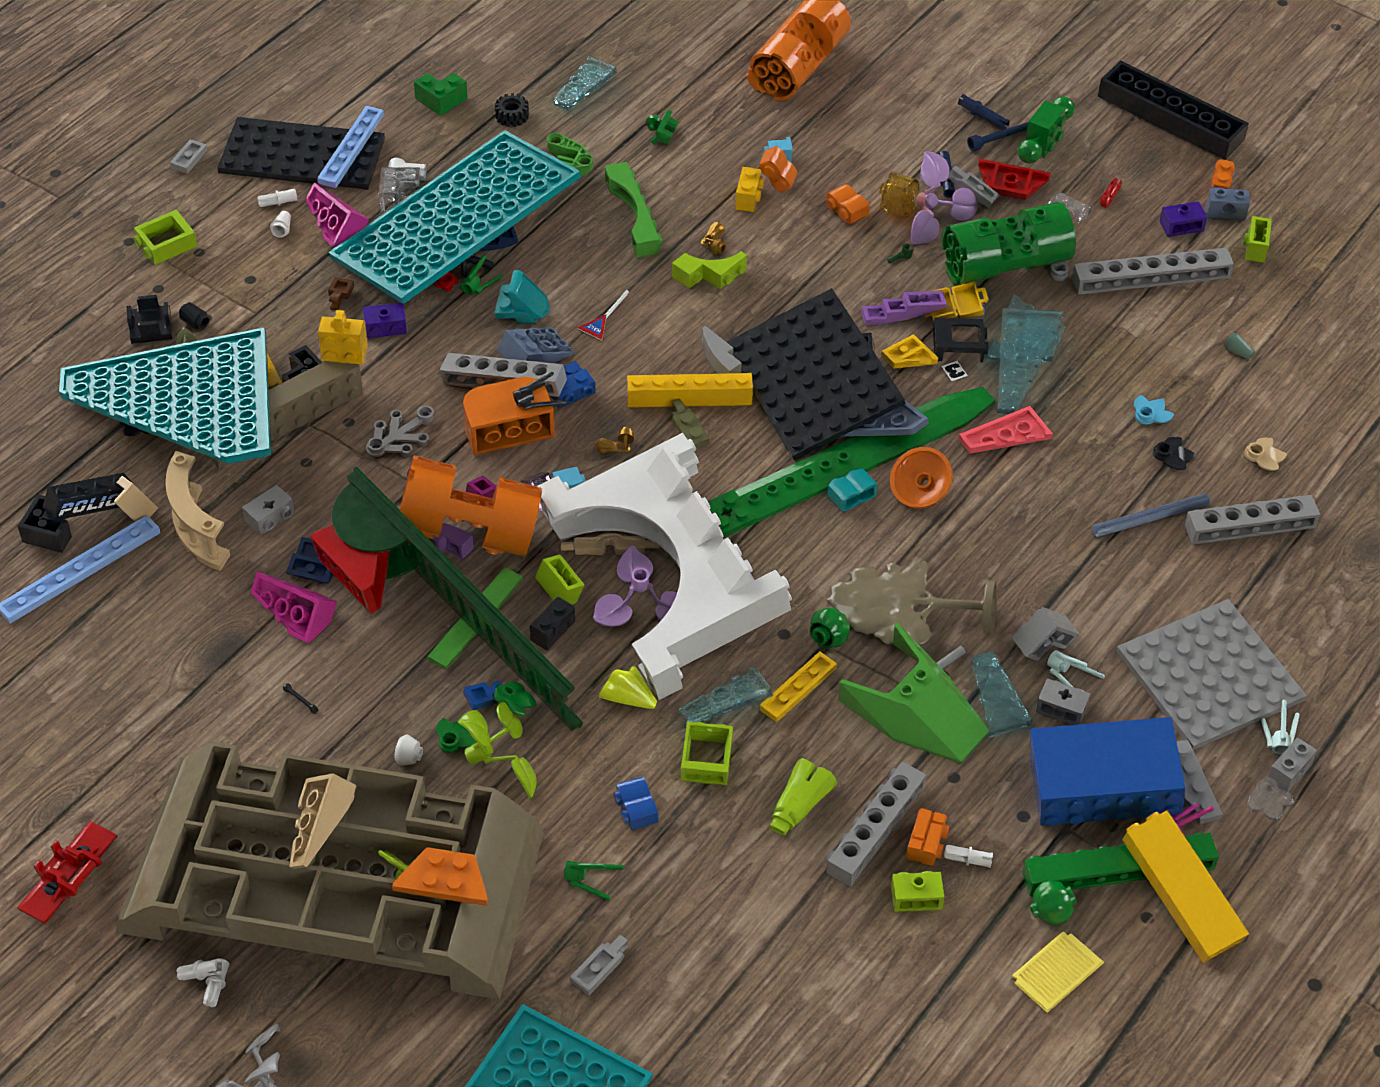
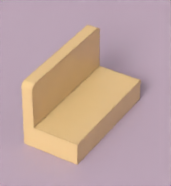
M123 476L116 482L124 490L114 500V503L134 522L146 515L151 517L158 509L146 495Z

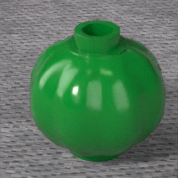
M833 607L820 609L812 615L809 631L813 641L824 648L840 647L848 639L850 624L844 613Z
M1047 880L1039 884L1035 889L1033 903L1029 904L1034 918L1039 917L1046 924L1057 926L1066 923L1074 912L1073 905H1076L1077 902L1070 886L1064 887L1060 881Z

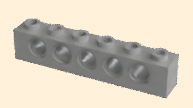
M448 353L440 368L444 385L471 388L520 377L539 379L550 372H554L553 376L545 380L546 384L544 386L549 396L556 397L560 396L567 380L563 364Z
M1312 495L1284 499L1278 498L1269 501L1188 511L1185 528L1192 545L1316 528L1320 512Z
M903 761L898 768L894 767L891 770L888 781L885 785L881 784L874 800H869L863 810L864 813L861 817L857 816L854 819L849 833H844L838 842L837 849L835 851L831 850L827 855L825 862L827 863L826 873L849 887L853 885L925 788L926 774Z

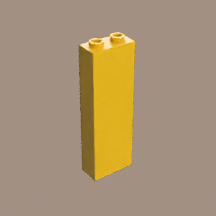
M1168 811L1161 814L1155 812L1148 816L1143 824L1139 825L1137 822L1126 829L1127 833L1122 841L1202 963L1209 961L1245 940L1249 932Z

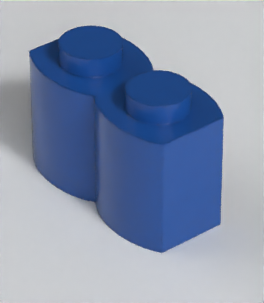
M643 776L616 784L617 791L613 792L617 806H622L621 816L624 824H629L631 830L659 822L655 802Z

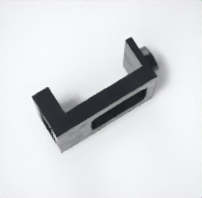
M934 318L933 346L934 354L938 357V361H943L944 352L979 353L980 362L984 361V354H988L989 344L985 342V339L987 340V327H984L983 319ZM953 326L978 327L979 342H955L952 340L951 328Z

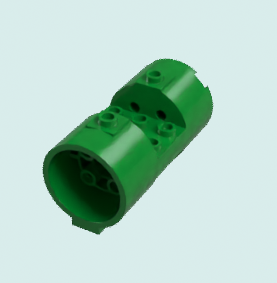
M1054 202L1019 210L1016 216L992 221L988 218H981L946 226L942 233V250H946L947 262H945L946 273L953 286L996 277L1003 272L1021 268L1028 270L1071 260L1076 250V235L1071 215L1063 203Z

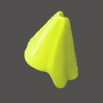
M632 666L630 671H613L599 694V698L641 708L654 709L657 704L652 691L635 666Z

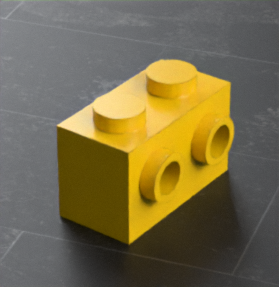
M742 167L736 190L735 210L755 211L756 203L760 202L761 198L760 189H763L764 177H761L760 169Z

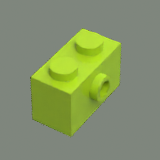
M1252 216L1248 233H1245L1243 244L1246 245L1245 260L1265 263L1270 242L1272 219Z
M559 554L542 560L535 578L554 601L556 597H560L570 604L577 603L584 588V583L563 557Z
M924 871L922 873L901 872L893 874L891 893L894 912L942 910L944 890L941 872Z

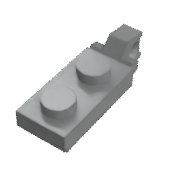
M954 166L949 172L948 178L953 183H956L961 188L970 189L979 203L987 208L999 197L996 191L972 173H965L957 166Z
M619 935L612 944L608 942L606 944L602 943L570 976V982L589 996L621 963L624 958L623 952L628 948V940Z

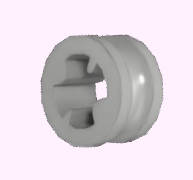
M1064 262L1052 264L1051 278L1056 281L1065 280L1068 276V265Z

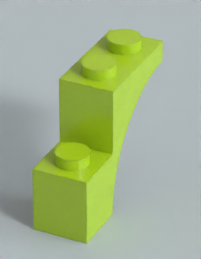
M740 251L729 258L705 260L684 253L672 262V278L689 289L703 278L721 290L738 275L745 272L747 269V254Z

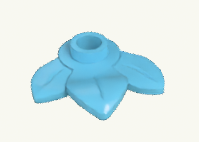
M1140 395L1134 401L1136 409L1135 419L1141 424L1148 425L1153 422L1166 423L1174 416L1172 412L1164 411V399L1148 401L1144 396Z

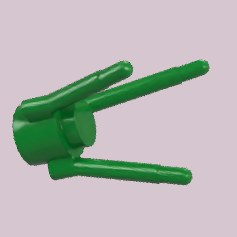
M486 255L482 256L477 265L474 264L467 277L460 284L463 292L468 295H472L474 292L480 294L483 289L503 278V274H500L480 286L481 280L475 274L486 259Z
M567 861L564 879L570 880V886L578 887L600 898L610 900L609 895L580 883V880H585L587 869L623 870L625 867L624 865Z

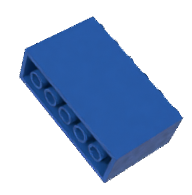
M1172 717L1030 729L1029 755L1040 825L1055 826L1064 823L1079 824L1089 821L1103 822L1113 819L1147 818L1155 812L1161 814L1165 811H1168L1171 816L1183 814L1186 787Z

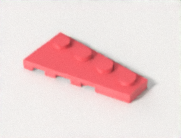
M1028 406L959 434L958 440L971 454L1052 439L1053 433L1031 406Z

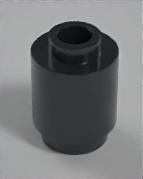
M192 302L183 304L179 310V318L195 329L203 330L210 322L207 312Z

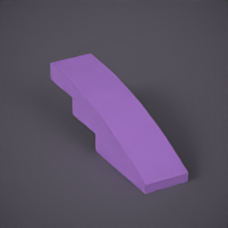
M942 291L903 292L902 298L883 299L882 305L862 306L861 314L865 326L887 324L932 313L945 308L947 303Z

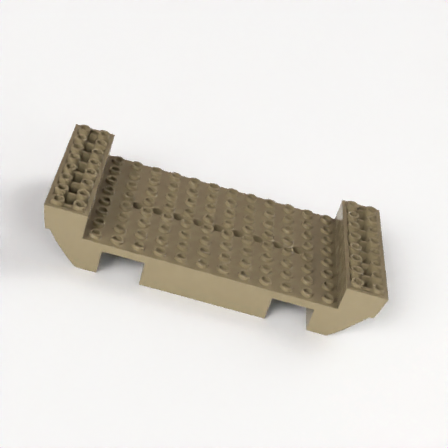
M212 742L193 751L186 757L179 758L119 915L116 933L163 941L167 929L174 928L449 976L452 992L500 1000L544 832L536 816L530 815L495 788L471 784L467 799L425 793L424 776L285 753L282 755L279 767L275 768L240 762L237 745ZM335 774L355 784V797L352 804L310 864L305 868H290L293 841L299 833V829L295 828L297 819H301L302 812L298 808V803L306 778ZM235 844L242 846L239 851L233 852L229 850ZM426 847L473 854L477 859L488 897V905L484 906L395 892L392 885L396 880L395 875L398 868L380 856L378 851L382 850L384 852L388 850L408 866ZM259 848L266 850L264 854L259 856L253 854ZM282 852H286L289 854V856L283 860L276 858L277 855ZM333 860L336 862V865L331 868L324 866L327 861ZM353 864L360 866V869L355 872L347 870ZM377 868L384 870L383 874L379 876L371 874Z

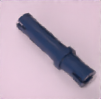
M965 94L960 96L963 100L959 98L958 105L968 109L974 116H980L1001 130L1007 129L1005 125L1009 126L1010 120L983 106L982 102L974 101Z
M941 151L939 155L948 163L950 172L952 170L950 153ZM948 178L946 181L940 182V184L943 186V195L946 198H952L955 192V183Z

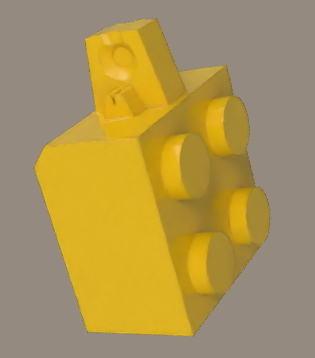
M336 310L334 317L322 316L318 329L322 361L363 365L368 349L365 320L346 319L345 311Z

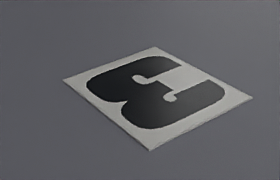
M958 361L941 366L951 381L968 376Z

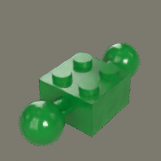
M1061 96L1053 102L1045 100L1028 121L1026 140L1021 142L1018 147L1017 153L1021 161L1027 164L1035 163L1040 157L1045 158L1049 152L1053 151L1056 142L1061 141L1064 134L1062 127L1065 121L1071 118L1075 112L1074 102L1070 98Z

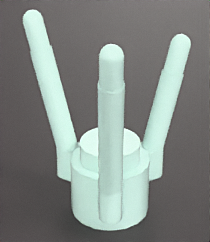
M1057 650L1050 655L1047 665L1051 667L1049 673L1055 675L1063 684L1071 687L1073 686L1059 673L1061 671L1066 672L1070 665L1101 679L1105 678L1104 674L1088 668L1087 663L1067 656Z
M1282 700L1281 730L1276 731L1272 737L1265 718L1261 719L1267 738V747L1272 748V751L1279 755H1282L1293 743L1299 721V713H1295L1290 735H1288V732H1286V700Z

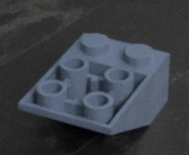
M551 327L505 330L497 349L505 359L557 363L574 354L568 343Z

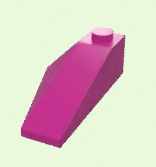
M315 182L305 199L311 213L318 220L316 222L317 226L323 231V239L333 247H337L366 227L369 221L359 211Z
M256 572L250 592L265 608L275 615L274 618L287 628L286 631L291 636L306 643H310L331 623L337 601L322 594L262 572Z

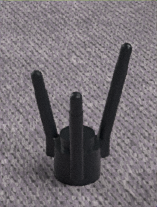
M550 372L527 386L514 391L513 397L518 408L524 406L525 410L534 407L567 404V400L531 403L534 400L532 391L546 384L545 380L553 376L554 372Z

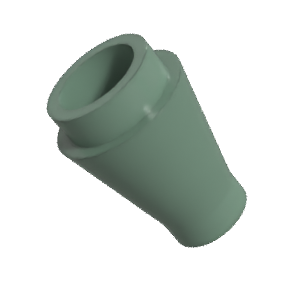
M1234 332L1224 343L1227 351L1243 357L1247 361L1255 353V350L1249 346L1242 336Z

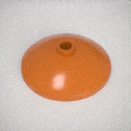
M918 447L904 453L892 468L890 475L891 490L898 501L907 507L914 509L931 507L941 501L948 493L953 480L952 467L946 456L934 448ZM925 480H928V483L926 485H923V482Z

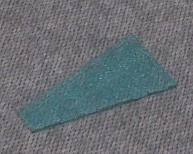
M1003 308L997 413L1010 414L1020 410L1062 321L1064 312Z

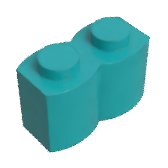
M863 468L852 470L846 477L836 478L830 482L827 496L841 511H848L859 503L867 502L875 497L878 484Z

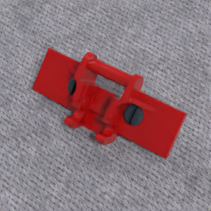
M89 821L72 843L64 849L55 840L51 845L54 856L45 866L40 860L36 862L34 869L41 879L19 904L17 909L46 924L66 898L69 899L78 893L77 889L93 869L102 864L100 857L117 838V834Z

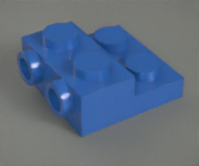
M576 361L564 366L567 380L560 396L551 397L554 401H568L567 404L557 405L560 408L595 394V381L586 369L582 370Z

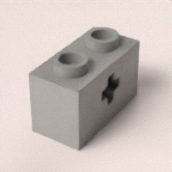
M277 485L242 507L244 521L260 536L272 530L276 525L290 518L295 513L293 499Z
M1047 678L1038 698L1036 712L1071 725H1080L1091 693Z
M1297 737L1272 765L1266 782L1287 794L1311 767L1317 750Z

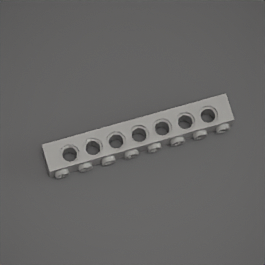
M1227 248L1074 264L1072 281L1078 295L1231 278L1234 263Z

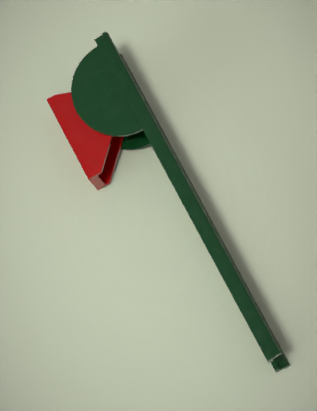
M354 467L353 472L347 475L350 484L342 490L334 503L332 510L333 525L318 530L310 536L321 563L370 614H373L382 607L386 579L399 577L415 570L571 731L577 727L580 728L583 725V721L565 704L568 701V695L575 690V687L358 467Z

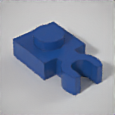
M495 681L489 687L486 682L465 687L463 694L471 709L476 710L493 705L495 689L498 685L502 684V681Z

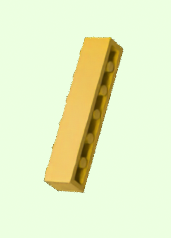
M752 373L627 375L628 408L673 407L672 401L680 399L684 406L752 405Z

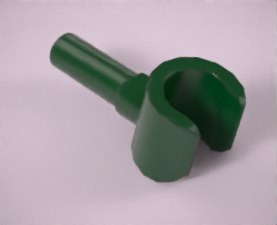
M906 243L903 245L901 252L887 259V261L891 263L899 258L910 259L914 249L909 250L910 244Z

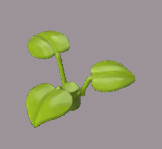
M505 702L498 704L497 714L505 728L490 738L488 725L484 717L476 710L465 713L458 723L466 728L477 742L465 749V756L471 765H476L482 761L487 764L494 761L512 760L511 764L516 776L524 787L529 799L532 798L536 789L537 779L533 768L525 758H518L516 755L490 757L493 753L491 743L508 731L514 739L521 737L523 728L518 716L510 711Z

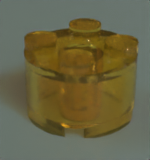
M891 172L886 184L883 183L879 190L880 195H882L880 209L902 216L910 215L916 204L913 202L914 196L917 197L919 194V181L909 176Z

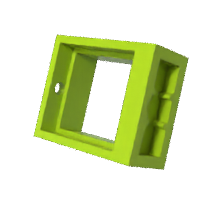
M177 210L134 227L136 236L133 238L138 248L141 247L143 249L145 257L147 259L150 258L155 265L197 247L195 232ZM173 228L178 233V236L155 246L149 240Z
M687 722L681 764V781L727 785L733 726ZM692 740L726 743L723 764L689 761Z

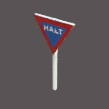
M626 290L605 315L581 325L577 329L602 341L606 319L628 295L629 291Z

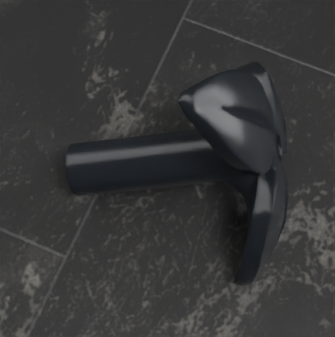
M471 255L461 263V271L464 277H467V265L469 263L477 265L481 259L480 257ZM485 259L481 266L492 270L494 262Z

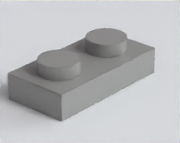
M190 139L170 162L171 168L188 174L207 152V145Z

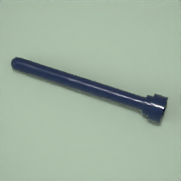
M1028 122L983 137L978 135L970 136L967 139L968 147L971 151L980 150L986 143L1026 131Z

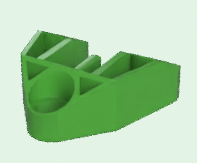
M552 133L547 136L549 152L557 157V159L579 170L581 177L593 169V157L581 144L559 133Z

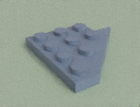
M905 400L906 404L841 437L913 435L928 425L929 422L925 415Z

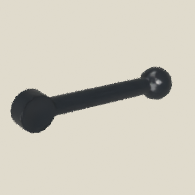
M289 683L283 685L285 692L295 696L313 714L318 711L315 704L309 703L294 691Z

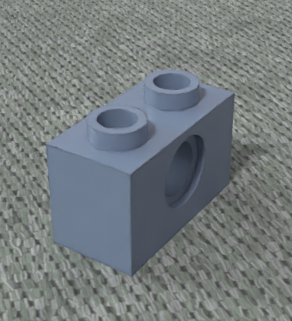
M1210 187L1206 202L1207 218L1245 221L1250 205L1249 190Z

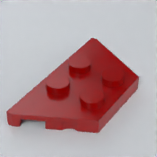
M980 158L978 160V168L984 183L1003 196L1026 200L1046 184L1051 176L1050 172Z

